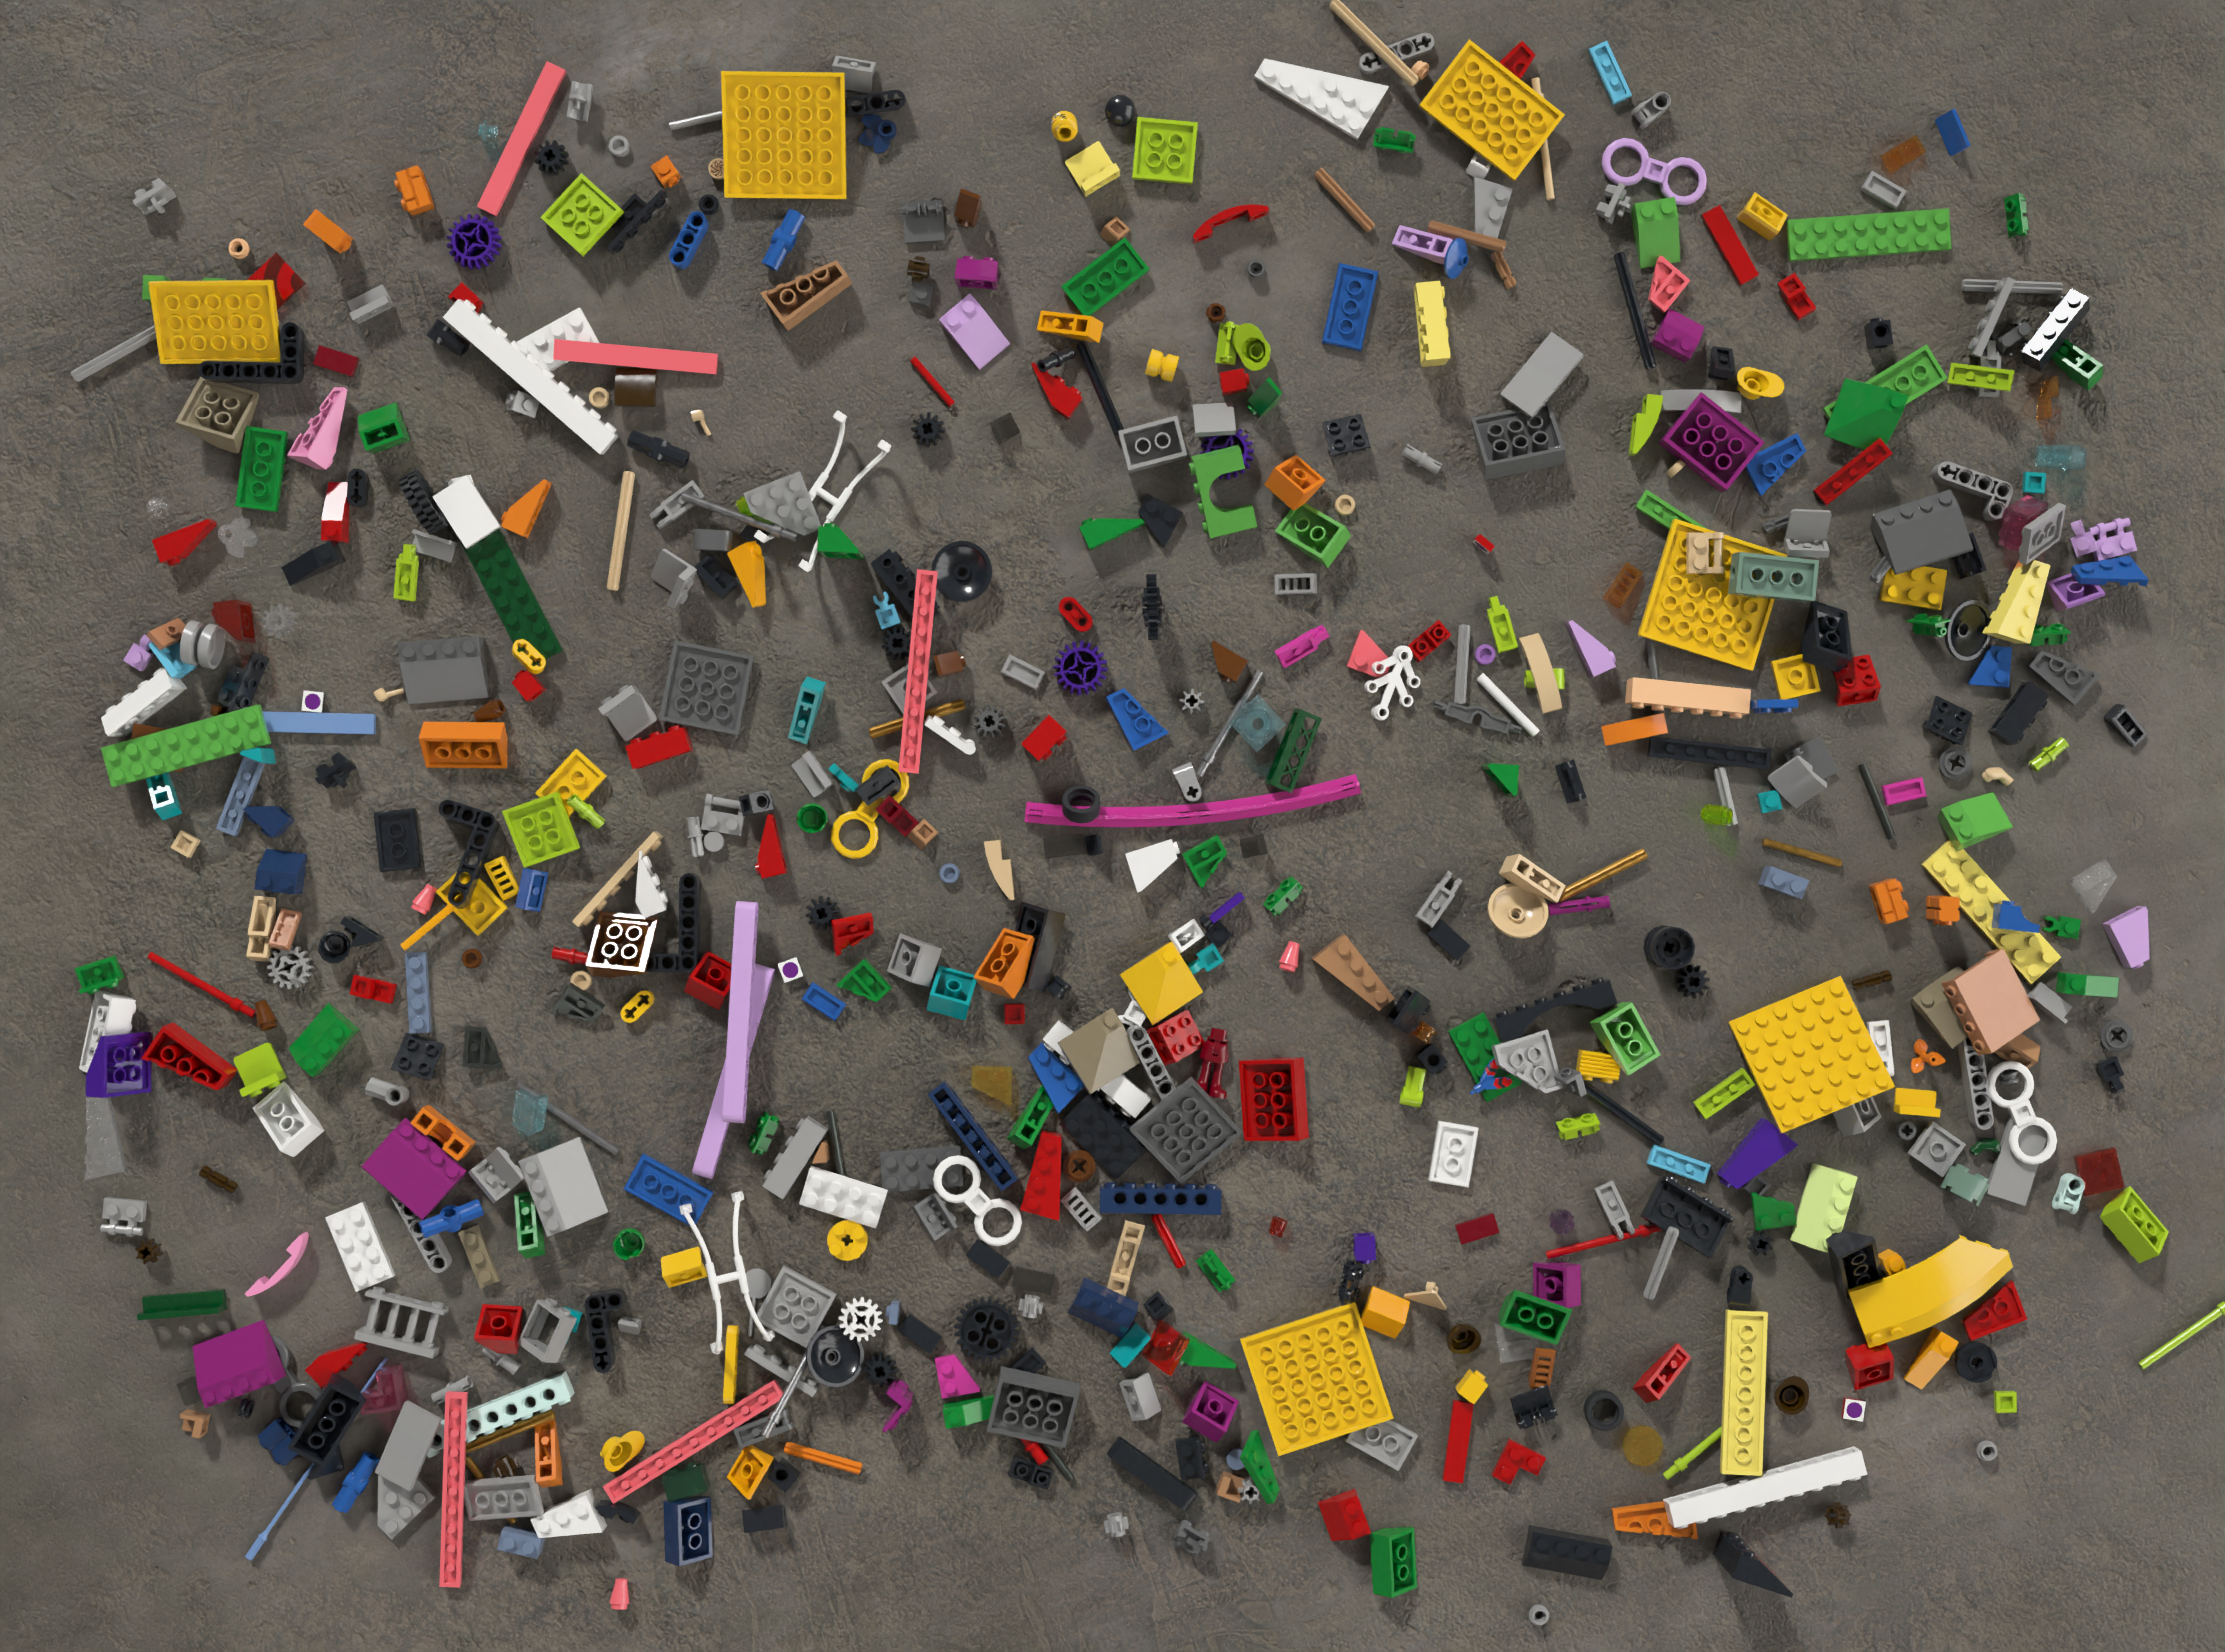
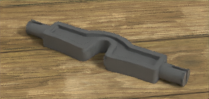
M1436 700L1434 702L1436 705H1433V709L1444 711V715L1458 719L1466 724H1471L1475 714H1479L1481 716L1479 726L1483 729L1495 730L1501 733H1508L1509 731L1518 735L1521 733L1518 730H1522V727L1511 724V720L1492 715L1488 709L1482 706L1473 705L1466 707L1453 702L1445 704Z

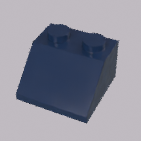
M266 849L257 868L254 889L294 895L302 894L307 854Z

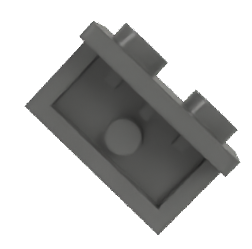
M938 1193L930 1194L912 1206L913 1211L932 1242L950 1230L957 1228L955 1216L947 1210L945 1200Z

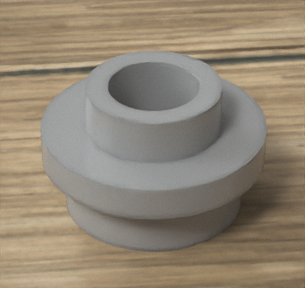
M1982 1441L1978 1444L1976 1453L1983 1461H1991L1997 1456V1447L1991 1441ZM1988 1447V1453L1984 1454L1983 1450Z
M1534 1605L1529 1610V1619L1535 1625H1543L1549 1619V1612L1543 1605ZM1540 1611L1542 1612V1615L1540 1617H1536V1612Z

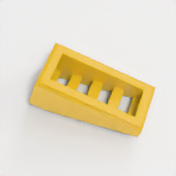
M505 856L484 864L503 901L518 895L519 885ZM499 864L502 865V868L494 871L493 867ZM506 872V875L500 878L497 877L498 874ZM506 879L510 880L509 883L501 886L500 882ZM511 886L514 887L513 890L507 893L504 892V889Z

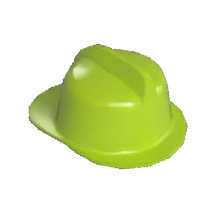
M1249 323L1239 325L1233 334V344L1246 368L1254 371L1263 369L1270 360L1271 348L1269 343L1265 340L1257 326Z

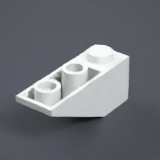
M639 851L635 902L643 918H647L665 911L669 900L664 890L661 891L659 887L660 880L656 873L653 874L651 871L652 864L649 857H645L643 852Z

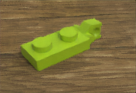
M403 544V554L400 553L399 558L396 559L394 599L416 601L419 567L418 556H415L416 545Z
M1498 596L1488 598L1490 609H1487V617L1497 652L1501 653L1518 648L1508 609L1505 608V605H1500Z

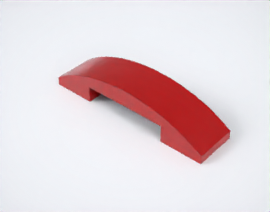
M1248 204L1219 212L1196 230L1192 236V242L1195 244L1212 237L1213 231L1211 228L1247 215L1249 222L1268 215L1269 208L1265 205Z

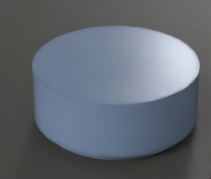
M948 863L941 867L939 876L943 882L950 884L958 880L960 871L955 864Z
M1233 1448L1227 1453L1226 1460L1230 1468L1240 1470L1244 1467L1240 1459L1242 1449Z

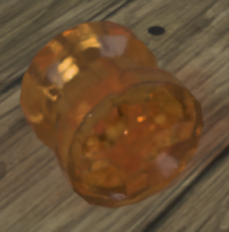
M1421 1020L1418 1029L1412 1032V1034L1429 1045L1431 1042L1430 1038L1436 1035L1437 1031Z

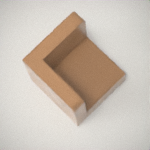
M186 1409L180 1413L179 1417L184 1419L182 1430L192 1432V1437L201 1438L207 1434L211 1414Z
M1223 1471L1216 1488L1217 1495L1240 1503L1241 1493L1238 1492V1488L1243 1487L1242 1479H1245Z

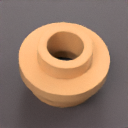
M1418 61L1411 70L1422 80L1429 72V64Z
M240 238L232 240L228 248L230 255L236 259L245 258L250 251L248 243ZM239 246L243 248L241 252H237Z

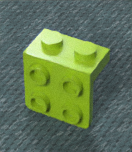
M269 1042L234 1058V1063L245 1085L244 1088L239 1090L242 1097L250 1095L253 1098L262 1094L261 1089L266 1087L269 1090L281 1085V1080L287 1078L276 1052Z

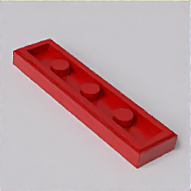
M1718 205L1702 214V220L1739 285L1741 286L1757 277L1759 273L1721 206Z
M1879 438L1816 487L1814 492L1827 506L1893 453L1882 439Z
M1453 1399L1442 1476L1443 1481L1463 1483L1474 1404L1471 1402Z

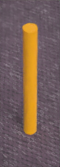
M463 894L454 899V902H461L464 897ZM449 903L401 943V947L407 950L456 908Z

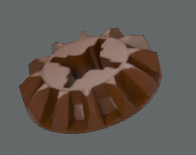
M1075 1150L1069 1153L1063 1163L1064 1173L1074 1182L1089 1180L1095 1172V1161L1092 1155L1085 1150ZM1086 1160L1083 1165L1084 1171L1078 1169L1073 1172L1076 1167L1075 1161L1080 1163Z

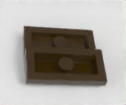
M617 367L614 406L656 407L658 369Z

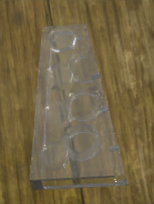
M86 1097L87 1134L85 1135V1143H87V1154L85 1155L86 1173L84 1181L127 1171L111 1098Z

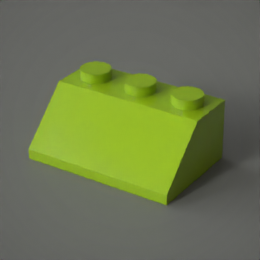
M2130 1186L2105 1205L2100 1216L2103 1223L2109 1227L2117 1240L2126 1247L2129 1254L2138 1263L2158 1256L2169 1233Z

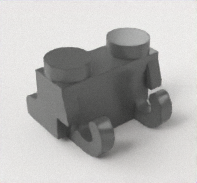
M2018 318L2010 322L2012 327L2015 325L2014 329L2000 338H1997L1999 332L1996 331L1989 338L1992 341H1996V349H2000L2007 358L2013 355L2012 351L2008 352L2007 347L2016 341H2019L2022 346L2025 342L2029 341H2025L2023 337L2030 335L2031 327L2026 322H2020Z
M1182 1520L1174 1534L1173 1546L1186 1550L1192 1557L1198 1554L1202 1555L1207 1550L1210 1534L1204 1530L1197 1531L1192 1528L1193 1525L1189 1521Z

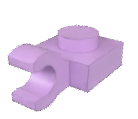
M2081 519L2072 522L2071 526L2076 536L2070 539L2076 556L2079 557L2098 550L2092 531L2085 533Z
M144 634L140 640V645L133 643L123 661L139 671H144L154 655L149 652L150 647L148 644L152 641Z

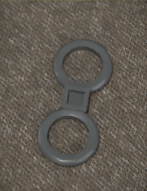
M270 1334L275 1347L280 1352L281 1362L286 1372L285 1377L273 1383L281 1394L279 1412L289 1426L298 1429L302 1421L291 1415L288 1409L290 1396L296 1391H305L316 1400L321 1391L315 1385L299 1381L289 1367L290 1351L286 1343L280 1337Z

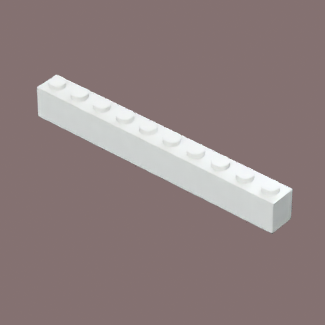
M458 299L443 318L599 454H604L619 437L615 433L617 429L608 422L606 424L600 420L601 415L594 409H587L584 406L586 402L579 396H572L568 392L570 388L561 381L560 383L556 382L553 379L554 374L547 368L541 369L537 365L539 363L537 359L530 354L527 356L522 352L523 347L514 340L510 342L506 338L508 334L500 327L494 328L490 324L492 322L490 318L483 313L480 315L474 310L476 308L474 304L467 299L465 301Z
M1853 1446L1763 1471L1762 1476L1749 1475L1669 1497L1663 1499L1669 1523L1674 1528L1683 1529L1691 1523H1705L1709 1518H1723L1730 1512L1740 1513L1746 1511L1748 1507H1762L1766 1502L1783 1501L1784 1497H1798L1806 1491H1820L1824 1486H1838L1842 1484V1481L1859 1480L1861 1476L1867 1475L1861 1450Z

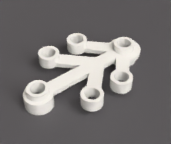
M1398 646L1394 650L1393 656L1381 662L1376 661L1372 665V671L1377 674L1384 673L1387 667L1394 665L1392 672L1365 683V690L1370 693H1375L1378 687L1387 684L1380 704H1375L1371 709V715L1374 719L1385 720L1388 717L1389 709L1387 707L1395 687L1402 706L1409 707L1413 704V698L1407 694L1400 676L1403 668L1407 676V685L1412 688H1417L1420 685V678L1415 676L1410 664L1413 654L1407 646ZM1403 652L1406 654L1404 659L1401 658ZM1378 664L1381 665L1380 671L1376 670ZM1413 678L1416 680L1414 685L1411 684ZM1371 683L1374 684V688L1372 690L1369 689V685ZM1406 697L1409 699L1407 704L1404 703ZM1381 709L1384 710V714L1382 716H1380L1379 711Z

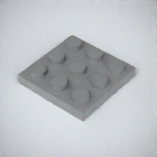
M783 1266L757 1316L761 1324L807 1348L810 1339L817 1332L837 1294L796 1271Z

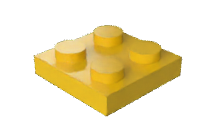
M1802 654L1770 662L1779 699H1790L1821 691L1815 665L1803 662Z

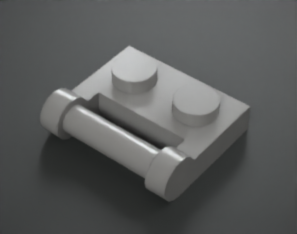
M707 793L701 829L742 836L745 816L742 814L740 801L714 797L713 794ZM712 805L739 809V812L736 815L712 811Z

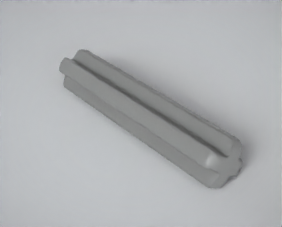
M1725 767L1715 768L1713 772L1726 826L1736 825L1738 821Z

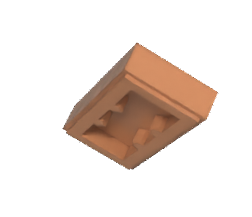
M177 618L149 631L146 636L162 650L181 641L186 625Z
M281 908L268 943L269 947L290 951L302 917L301 912Z

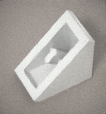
M1195 919L1190 920L1168 935L1179 953H1182L1205 936Z

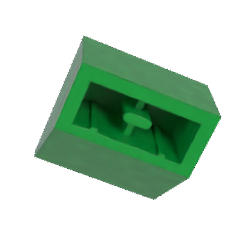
M397 402L358 415V429L365 451L375 454L410 441Z

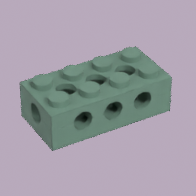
M1746 552L1734 553L1731 559L1728 594L1805 603L1813 602L1816 597L1819 560ZM1752 571L1755 573V580L1752 577ZM1772 573L1775 575V581L1772 580ZM1792 576L1795 578L1794 583L1791 580Z

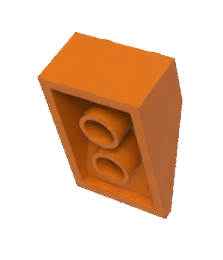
M1003 928L973 978L984 990L1014 999L1024 983L1035 938Z

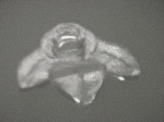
M243 517L236 518L231 524H225L218 530V538L222 543L226 544L228 553L238 558H244L245 547L254 546L259 542L258 536L248 529L250 525L249 519ZM228 531H231L232 536L230 538L226 537V533Z

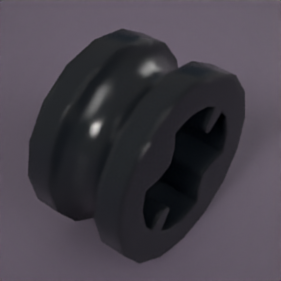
M244 1398L239 1405L238 1416L245 1415V1418L249 1419L254 1410L255 1401L251 1400L248 1402Z

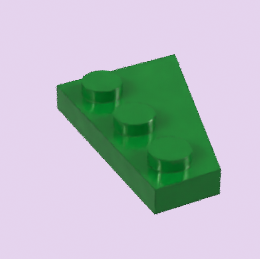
M1254 1430L1251 1431L1240 1459L1265 1502L1272 1504L1275 1502L1280 1489L1259 1431Z

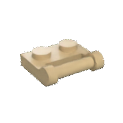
M1724 532L1686 533V574L1724 573V567H1722V539H1724ZM1709 539H1714V567H1709Z

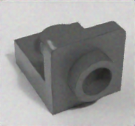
M1565 1068L1554 1076L1556 1081L1565 1084L1568 1092L1579 1097L1587 1094L1581 1072Z

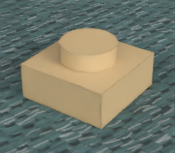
M180 830L171 848L191 858L201 840L184 830Z

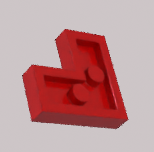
M1508 1439L1491 1475L1511 1485L1519 1467L1538 1476L1546 1457L1514 1440Z

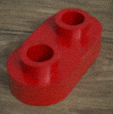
M1065 597L1060 601V613L1077 631L1086 632L1092 627L1091 615L1075 598ZM1067 604H1071L1073 606V609L1071 611H1067L1065 609V606ZM1082 618L1086 620L1084 626L1079 625V620Z

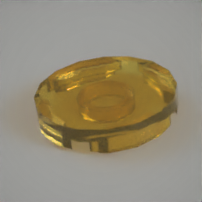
M1638 1425L1626 1432L1622 1440V1449L1624 1455L1631 1463L1645 1467L1659 1460L1663 1450V1442L1655 1429L1646 1425Z

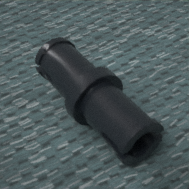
M1070 346L1060 351H1053L1048 357L1038 360V369L1041 372H1046L1053 367H1060L1064 362L1073 359L1075 352Z

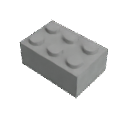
M1177 416L1118 431L1128 474L1187 458Z

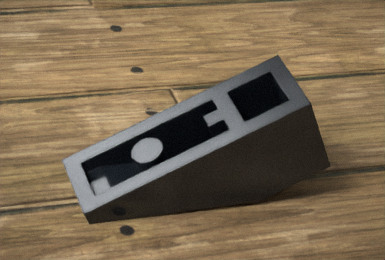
M328 541L307 551L281 568L289 586H292L346 561L338 543Z

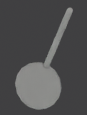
M759 1268L751 1269L746 1273L749 1286L748 1293L749 1297L752 1298L754 1310L756 1299L766 1296L772 1286L769 1274ZM751 1314L749 1321L748 1336L752 1335L754 1322Z

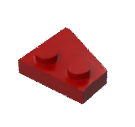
M871 912L831 920L833 946L836 956L842 954L841 950L850 944L853 947L860 940L874 933Z

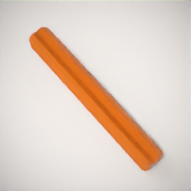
M787 1442L784 1448V1453L857 1475L860 1474L862 1469V1463L792 1442Z

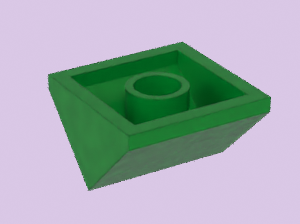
M1489 763L1482 766L1484 771L1507 797L1517 795L1519 765Z

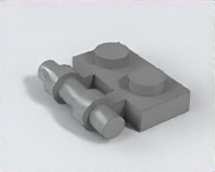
M112 1197L104 1198L102 1218L110 1219V1224H102L100 1231L107 1232L108 1235L126 1234L127 1237L142 1236L143 1228L137 1227V1222L145 1221L147 1201ZM119 1220L128 1221V1225L119 1226Z

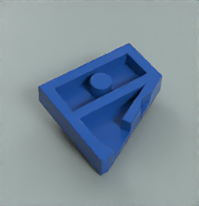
M1989 646L1983 660L1977 665V670L1972 678L1968 680L1967 685L2008 688L2012 647Z

